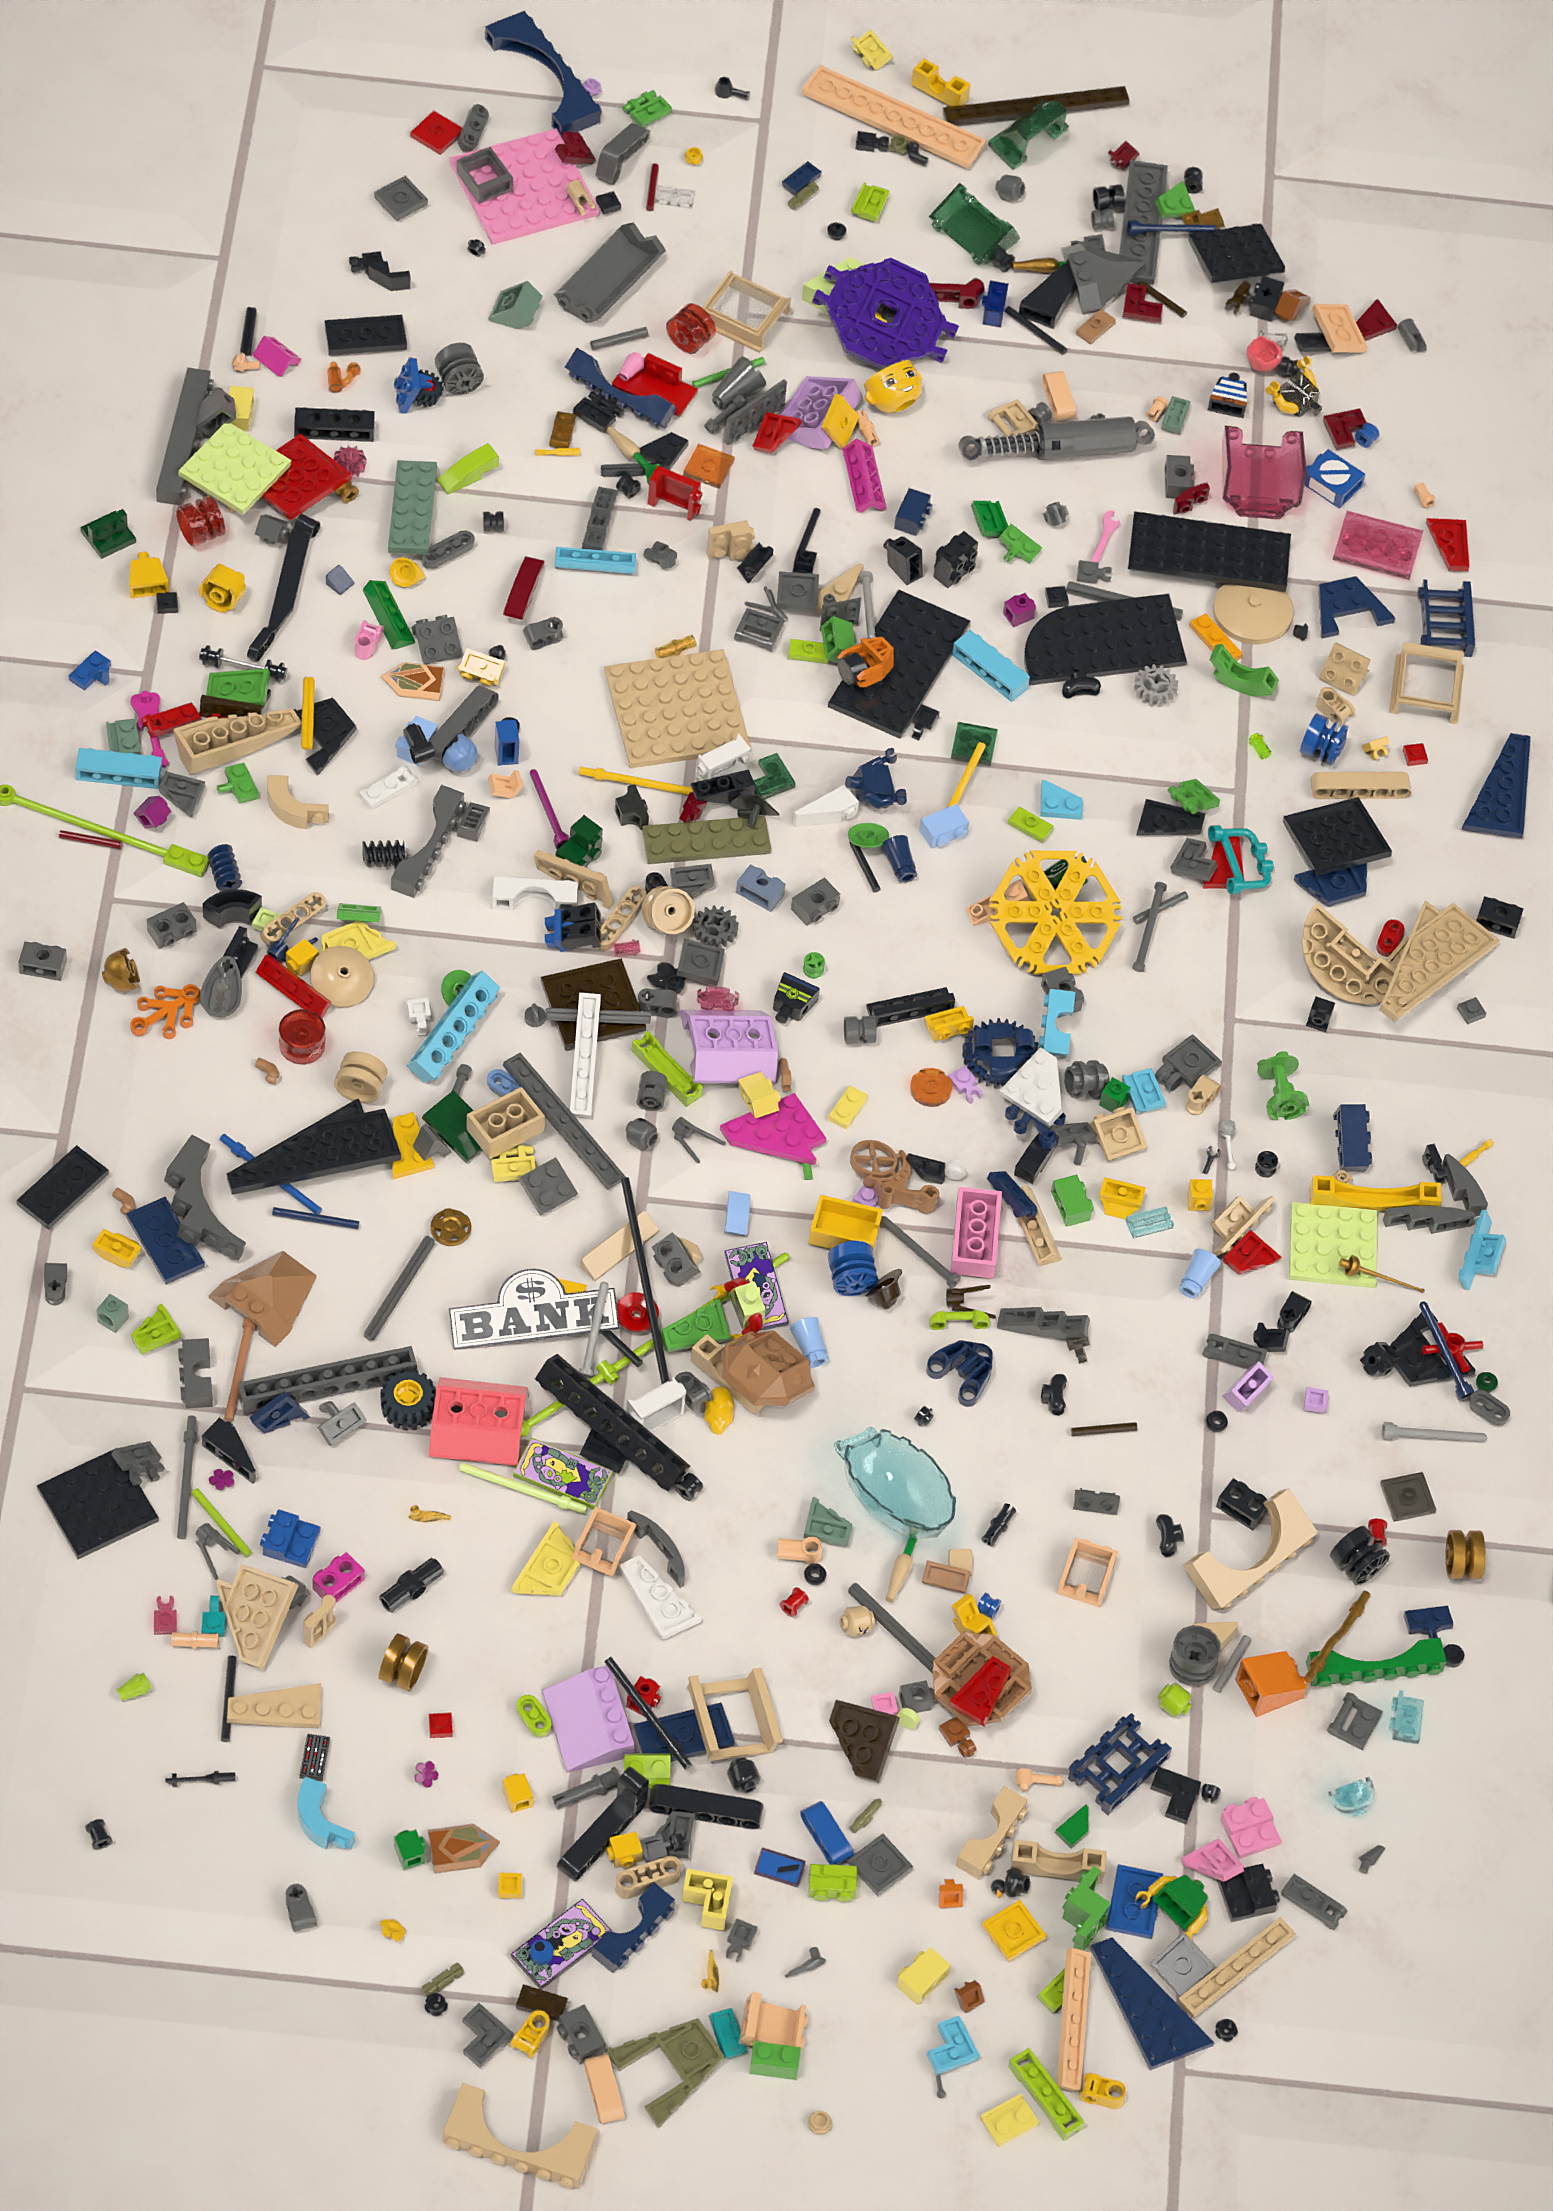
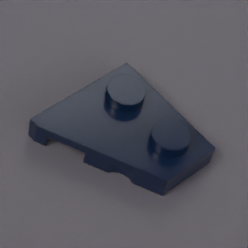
M283 1391L249 1418L265 1434L274 1431L276 1428L291 1425L290 1420L299 1417L305 1420L310 1416L286 1391Z

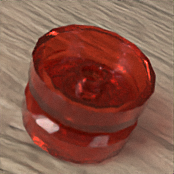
M693 303L686 304L666 323V330L671 341L677 348L688 354H696L716 335L715 323L711 316L702 307Z
M306 1009L291 1011L282 1018L278 1030L281 1054L288 1061L295 1064H309L319 1059L324 1053L326 1045V1026L323 1019L317 1013Z

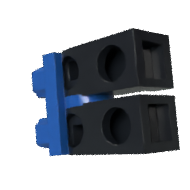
M595 902L568 907L563 910L561 908L554 909L553 916L545 917L547 931L554 930V933L545 934V944L548 948L558 947L560 952H564L567 949L572 950L592 945L593 948L601 947V912Z

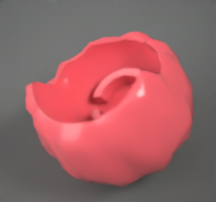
M1259 336L1248 345L1246 356L1253 369L1259 372H1269L1280 364L1283 353L1276 342L1264 336Z

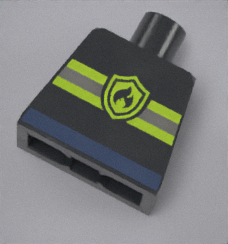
M784 972L773 1002V1010L778 1012L775 1019L782 1024H786L789 1018L800 1021L819 1000L820 988Z

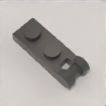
M1209 1334L1206 1340L1207 1346L1204 1347L1202 1353L1208 1359L1216 1358L1249 1368L1257 1362L1263 1365L1267 1350L1220 1335ZM1216 1346H1221L1222 1350L1217 1349Z
M1295 1873L1281 1891V1895L1324 1922L1325 1926L1331 1930L1336 1929L1339 1925V1919L1343 1918L1348 1912L1342 1904ZM1327 1908L1333 1911L1331 1915L1325 1912Z

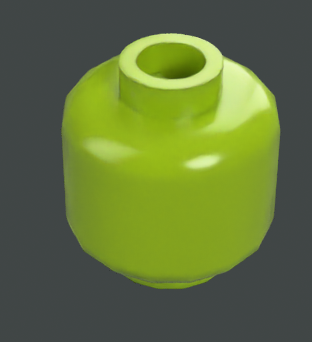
M1177 1683L1167 1684L1157 1697L1159 1699V1707L1172 1717H1177L1180 1714L1185 1715L1192 1706L1189 1703L1191 1694Z

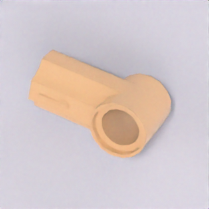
M808 1537L805 1540L779 1538L777 1559L801 1560L808 1565L821 1561L822 1544L816 1537ZM813 1549L816 1552L810 1553L808 1550Z

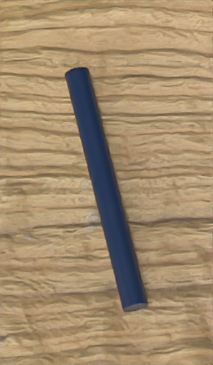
M273 1207L272 1212L273 1216L359 1229L360 1223L357 1220Z

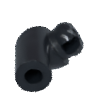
M911 141L907 147L909 159L922 166H926L929 158L919 154V144Z

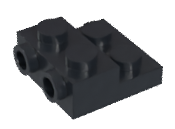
M1263 1863L1245 1867L1243 1872L1226 1881L1217 1879L1231 1922L1276 1911L1277 1903L1280 1902L1279 1894L1276 1889L1272 1890L1270 1884L1272 1882V1874L1270 1869H1265Z

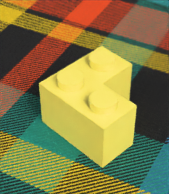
M687 1869L682 1901L704 1905L701 1927L724 1931L732 1888V1876Z

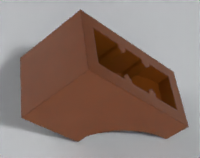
M1296 289L1283 291L1274 312L1279 314L1278 317L1284 321L1295 320L1301 310L1309 303L1311 297Z

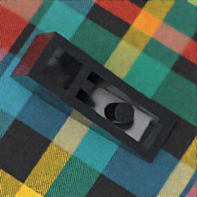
M219 1417L202 1434V1446L254 1484L256 1482V1470L235 1426L231 1422H225Z

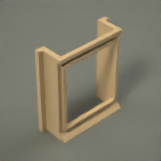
M1404 642L1401 654H1396L1389 713L1397 714L1400 704L1448 711L1450 712L1449 723L1457 724L1464 665H1462L1463 652ZM1407 655L1456 663L1451 703L1402 695Z
M753 1668L747 1678L702 1684L699 1682L698 1675L689 1676V1684L686 1689L691 1696L708 1761L772 1753L776 1745L783 1742L762 1668ZM748 1690L763 1744L719 1749L704 1696Z

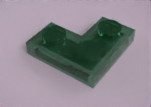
M778 753L759 759L758 765L765 776L754 780L756 785L754 794H759L763 799H767L795 788L796 782Z

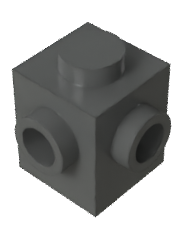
M268 514L260 515L255 535L263 537V541L270 544L281 542L288 535V522Z

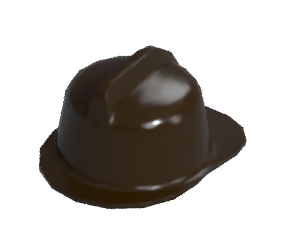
M902 1269L893 1270L880 1278L878 1285L869 1291L865 1297H870L877 1306H882L885 1310L892 1307L901 1295L898 1279L903 1272Z

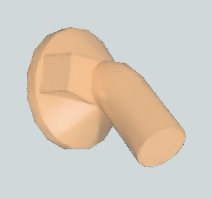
M244 353L237 354L231 363L233 370L241 372L244 369H260L261 367L260 361L247 362Z

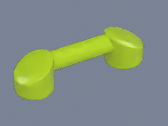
M979 1310L967 1312L939 1311L929 1319V1327L932 1330L946 1328V1321L972 1320L975 1329H986L990 1326L989 1316Z

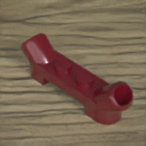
M973 278L966 284L929 282L938 302L958 303V309L975 308L979 303L978 298L985 292L984 283L978 278Z

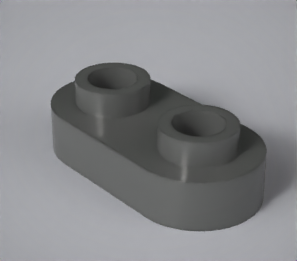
M1477 1390L1472 1393L1469 1406L1474 1412L1494 1425L1501 1426L1507 1423L1510 1416V1409L1507 1405L1484 1390Z

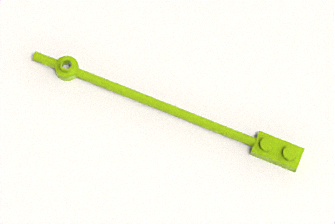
M0 785L1 806H10L15 803L163 856L164 865L202 878L210 863L208 856L171 844L169 849L162 848L16 795L15 789L12 786Z

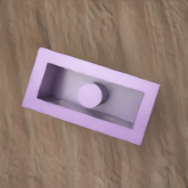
M1257 1362L1244 1372L1224 1393L1223 1397L1238 1412L1245 1408L1274 1376L1260 1362Z

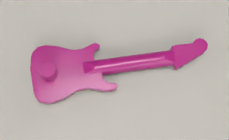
M143 691L140 694L131 696V706L139 717V731H142L143 724L141 719L145 715L159 713L160 696L155 692ZM150 737L153 749L151 754L156 757H162V768H166L168 760L165 759L164 751L161 750L159 738Z

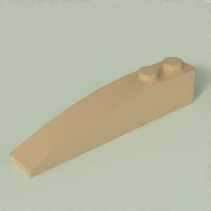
M293 709L267 711V714L262 715L248 713V716L237 717L236 715H228V718L222 719L209 717L175 728L173 733L181 762L189 774H194L259 750L302 727V722Z

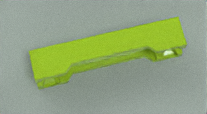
M649 1031L644 1033L641 1040L635 1039L632 1041L631 1051L650 1071L660 1072L667 1077V1088L685 1107L702 1097L703 1086L700 1083H693V1077L662 1048L660 1042ZM690 1090H692V1091L694 1092L693 1094H690V1093H689V1094H686V1093H688Z
M1030 2048L1010 2059L1009 2069L1017 2080L1025 2086L1063 2141L1067 2140L1072 2133H1078L1083 2129L1084 2120ZM1022 2060L1029 2061L1022 2067L1018 2065V2063ZM1071 2121L1075 2122V2124L1071 2125L1067 2129L1064 2127Z

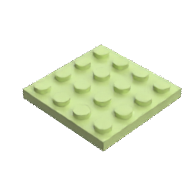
M229 423L223 424L178 471V476L244 515L291 466V460Z
M1292 1202L1289 1280L1375 1288L1376 1276L1358 1271L1354 1276H1346L1345 1268L1339 1266V1261L1341 1258L1348 1260L1351 1255H1355L1359 1258L1361 1267L1376 1272L1377 1210Z

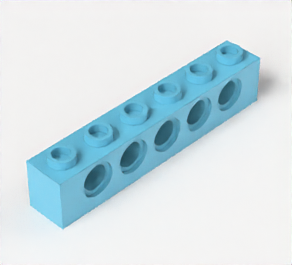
M483 970L473 974L406 1066L424 1083L438 1079L442 1074L441 1069L453 1059V1052L464 1044V1037L474 1030V1023L485 1015L487 1005H490L497 998L496 993L500 986Z

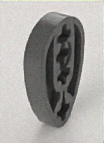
M230 956L221 957L212 966L206 975L200 992V1002L203 1009L215 1017L231 1015L237 1010L241 1002L242 982L240 971L236 961ZM228 959L229 964H232L233 967L227 970L224 977L225 971L224 967H221V962L224 963ZM224 980L225 985H228V990L225 989L223 991L226 1000L221 1001L224 1010H220L219 1014L215 1013L216 1009L212 1008L213 1004L218 1002V999L214 998V996L220 992V988H217V983L219 984Z

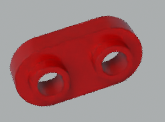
M1391 919L1384 924L1376 945V950L1380 955L1389 957L1400 944L1405 930L1402 922Z

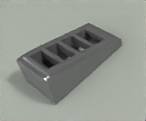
M470 802L458 826L457 836L477 842L490 807Z

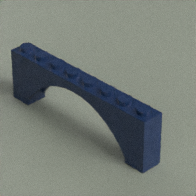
M525 10L485 26V40L494 51L504 50L529 56L544 64L557 77L563 90V98L557 111L552 113L551 127L557 129L560 136L564 132H579L600 123L602 114L600 105L594 102L590 92L585 90L580 79L575 77L571 67L565 64L561 54L555 51L553 44L545 38L543 31L538 29L533 18L529 17Z

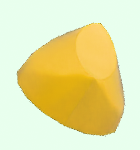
M397 558L390 566V577L400 587L417 584L425 578L422 569L409 558Z

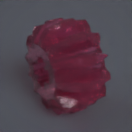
M349 444L347 448L341 446L339 451L334 453V460L348 470L352 476L359 477L360 472H364L367 458L363 450H358L357 446L353 448Z

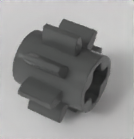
M1060 502L1047 505L1046 512L1043 513L1045 521L1051 522L1052 526L1066 522L1065 517L1069 515L1066 505H1060Z

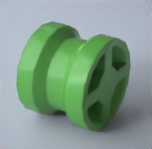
M811 952L805 956L803 972L808 978L816 979L823 975L825 965L823 955Z

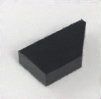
M908 1153L906 1160L921 1179L938 1184L944 1182L945 1162Z

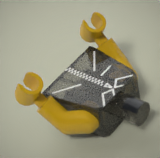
M1305 356L1303 360L1297 361V367L1303 369L1304 372L1299 371L1282 386L1277 381H1273L1266 387L1265 392L1268 395H1273V403L1278 406L1281 412L1290 413L1297 417L1303 416L1307 411L1315 416L1321 412L1322 406L1317 403L1320 391L1312 370L1308 368L1311 365V358L1309 356Z

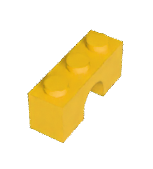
M925 58L913 69L911 85L949 106L964 105L969 99L970 83L957 76H954L949 82L944 81L939 75V66Z

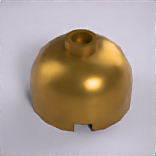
M126 948L110 954L104 964L105 971H102L104 982L106 984L109 983L113 989L121 992L131 991L140 987V985L136 984V982H140L138 969L134 959L129 960L127 955L130 952Z

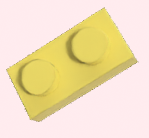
M849 1085L829 1114L828 1120L847 1130L867 1101L868 1094Z

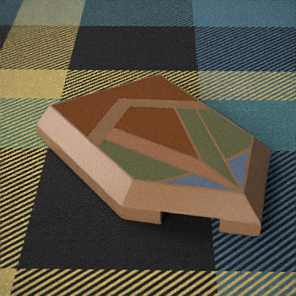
M475 1824L428 1830L434 1873L481 1867L490 1853L500 1844L499 1840Z

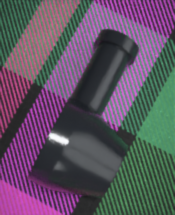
M721 77L715 85V94L719 98L726 99L733 95L747 101L749 99L750 91L733 88L728 77Z

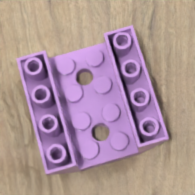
M762 1010L680 1011L683 1030H690L694 1050V1058L690 1064L693 1083H738V1079L762 1072L766 1079L769 1078L772 1084H775L778 1049L770 1015ZM708 1033H714L717 1038H711ZM749 1033H753L758 1039L751 1038Z

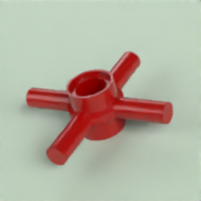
M1442 1322L1438 1323L1437 1325L1454 1360L1462 1372L1469 1371L1470 1367L1462 1354L1466 1350L1483 1349V1341L1465 1342V1339L1460 1334L1449 1333ZM1437 1344L1422 1346L1423 1354L1440 1353L1443 1358Z

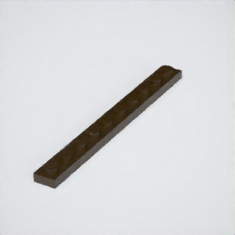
M1119 86L943 107L942 113L946 122L956 126L1129 105L1130 99L1126 87Z

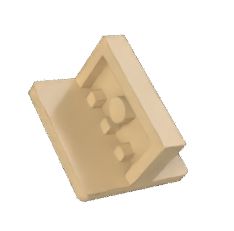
M1334 643L1319 678L1351 695H1355L1361 681L1367 678L1370 672L1367 668L1371 660L1339 643Z

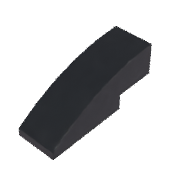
M1040 1133L1029 1144L1016 1164L1014 1176L1031 1184L1035 1182L1039 1173H1042L1058 1145L1056 1143V1146L1052 1149L1042 1148L1039 1145Z

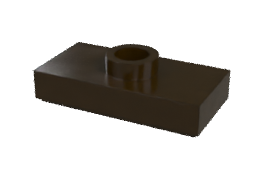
M523 1984L516 2003V2009L529 2013L541 2010L548 2015L549 2019L559 2021V2016L564 2014L568 1998Z

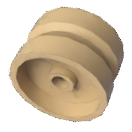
M670 886L656 887L645 896L642 903L644 921L650 928L659 932L678 934L685 931L691 925L694 918L695 907L692 898L686 892Z
M357 1051L349 1052L342 1059L340 1070L337 1072L334 1080V1087L342 1096L351 1101L359 1099L360 1103L369 1104L379 1098L388 1069L380 1059L371 1054Z

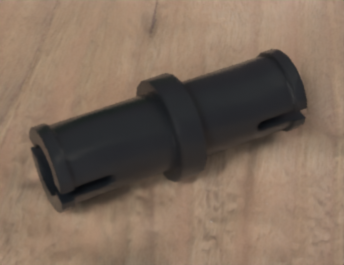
M1008 1503L1003 1505L996 1518H992L990 1527L981 1538L986 1543L989 1537H991L987 1544L990 1547H993L1001 1533L1007 1530V1524L1016 1513L1014 1507L1007 1513L1011 1506Z

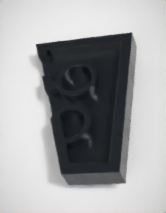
M1146 799L1136 835L1201 834L1206 813L1197 811L1195 814H1192L1190 811H1185L1182 807Z

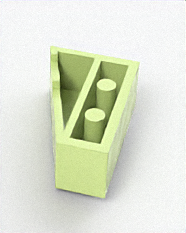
M849 257L834 267L839 271L847 269L850 271L866 264ZM824 272L803 284L802 300L828 313L825 305L811 303L817 289L830 295L836 283L835 280L829 281L824 279Z

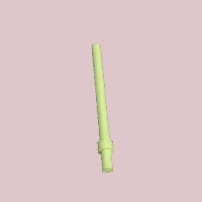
M463 1462L460 1465L459 1471L557 1504L558 1508L564 1510L571 1509L582 1514L586 1513L587 1505L572 1501L571 1497L565 1495L561 1497Z

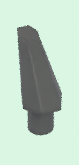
M1378 1845L1360 1856L1361 1865L1359 1871L1367 1874L1369 1867L1375 1865L1385 1847Z

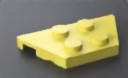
M355 921L322 935L321 952L334 946H347L358 950L370 960L396 949L394 941L391 940L389 942L381 937L380 932L369 928L362 921Z
M553 1522L511 1587L512 1593L561 1596L580 1567L581 1563L572 1560L575 1550L572 1541L563 1534L557 1522Z

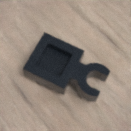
M858 131L855 150L874 152L875 148L881 152H887L888 145L886 144H889V137L882 136L877 138V133Z
M381 251L362 253V258L356 256L349 257V265H351V272L353 273L359 272L361 269L368 273V263L383 261Z
M1435 1143L1429 1144L1422 1155L1423 1163L1426 1167L1428 1166L1430 1173H1433L1436 1183H1444V1177L1447 1174L1441 1165L1442 1159Z

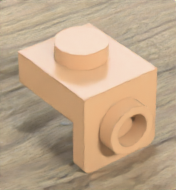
M514 770L510 776L491 774L488 778L491 794L494 796L514 798L523 785L518 770Z

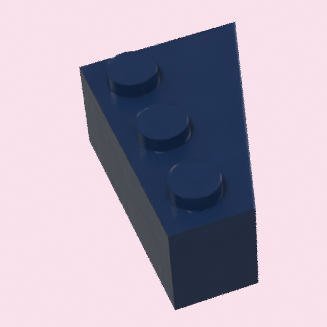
M1340 1104L1333 1114V1120H1337L1338 1130H1335V1136L1338 1137L1339 1147H1337L1339 1168L1346 1172L1366 1171L1369 1165L1372 1164V1153L1368 1152V1144L1371 1143V1133L1367 1131V1123L1370 1121L1369 1111H1366V1104Z

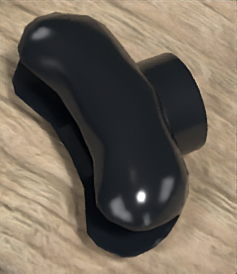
M1075 672L1071 675V679L1063 684L1062 695L1065 698L1078 695L1096 696L1100 693L1101 683L1097 678L1087 677L1085 672Z
M1055 1374L1051 1378L1050 1384H1043L1041 1390V1401L1048 1402V1410L1056 1416L1062 1415L1066 1407L1063 1399V1390L1066 1386L1067 1378L1064 1374Z
M1160 1514L1156 1518V1523L1161 1531L1159 1548L1162 1555L1170 1557L1177 1551V1542L1184 1541L1183 1529L1181 1524L1174 1525L1173 1519L1169 1515Z

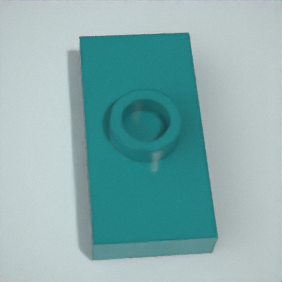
M732 2008L710 2013L708 2017L719 2048L724 2054V2060L745 2055L747 2049L744 2044L739 2043L741 2032Z

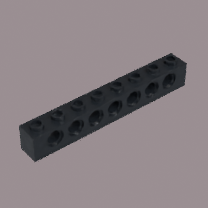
M559 1354L546 1360L535 1377V1380L540 1383L543 1389L553 1394L561 1404L566 1405L572 1410L576 1417L585 1421L593 1431L604 1437L611 1446L616 1447L623 1453L626 1459L632 1461L644 1474L649 1475L655 1480L659 1487L670 1491L683 1479L691 1465Z

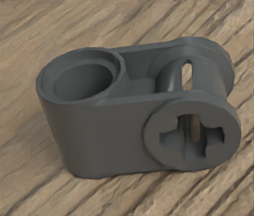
M550 617L546 620L527 625L523 629V634L530 648L538 650L562 640L563 633L561 630L563 623L557 617Z
M644 988L639 992L638 1004L641 1011H649L651 1016L671 1018L677 1014V993L675 991Z
M45 1263V1300L50 1305H59L65 1299L67 1263Z
M681 1372L675 1376V1380L678 1383H682L686 1390L685 1404L691 1410H695L701 1403L709 1402L713 1399L708 1386L691 1372Z
M301 1884L290 1885L286 1890V1906L293 1932L317 1926L314 1910L310 1905L305 1887Z

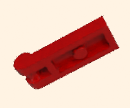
M190 702L154 715H145L141 722L144 727L148 728L150 737L155 738L173 732L175 728L200 721L201 716L193 703Z

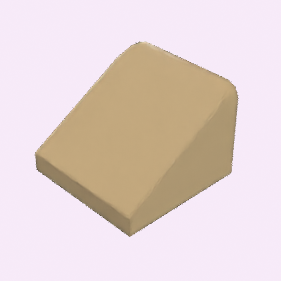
M950 1549L948 1565L971 1571L970 1576H972V1550Z

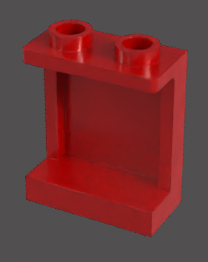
M657 466L649 479L648 505L655 507L659 499L688 510L687 520L691 521L694 515L697 516L701 510L702 505L699 504L703 494L701 492V483Z

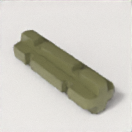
M811 182L788 201V206L795 210L817 192L819 186L815 182Z
M459 1963L450 1966V1970L446 1969L433 1978L431 1983L427 1982L422 1986L423 1994L428 1997L436 1993V1991L442 1990L451 1984L454 1978L458 1979L464 1974V1969Z

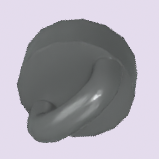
M535 1003L528 1007L524 1015L526 1024L531 1027L543 1025L545 1022L544 1009Z

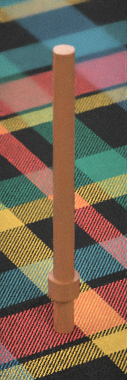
M247 1317L243 1320L242 1328L244 1331L224 1420L229 1422L233 1421L238 1399V1382L242 1381L252 1331L256 1328V1324Z

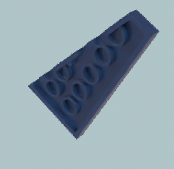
M1510 733L1461 830L1515 838L1523 837L1531 736Z
M1113 1937L1091 1945L1090 1949L1149 2070L1214 2046L1215 2042Z

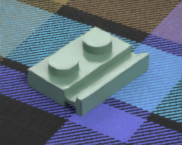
M136 718L118 720L115 723L106 722L110 751L141 755Z

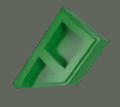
M1087 1804L1055 1831V1834L1070 1848H1073L1088 1834Z

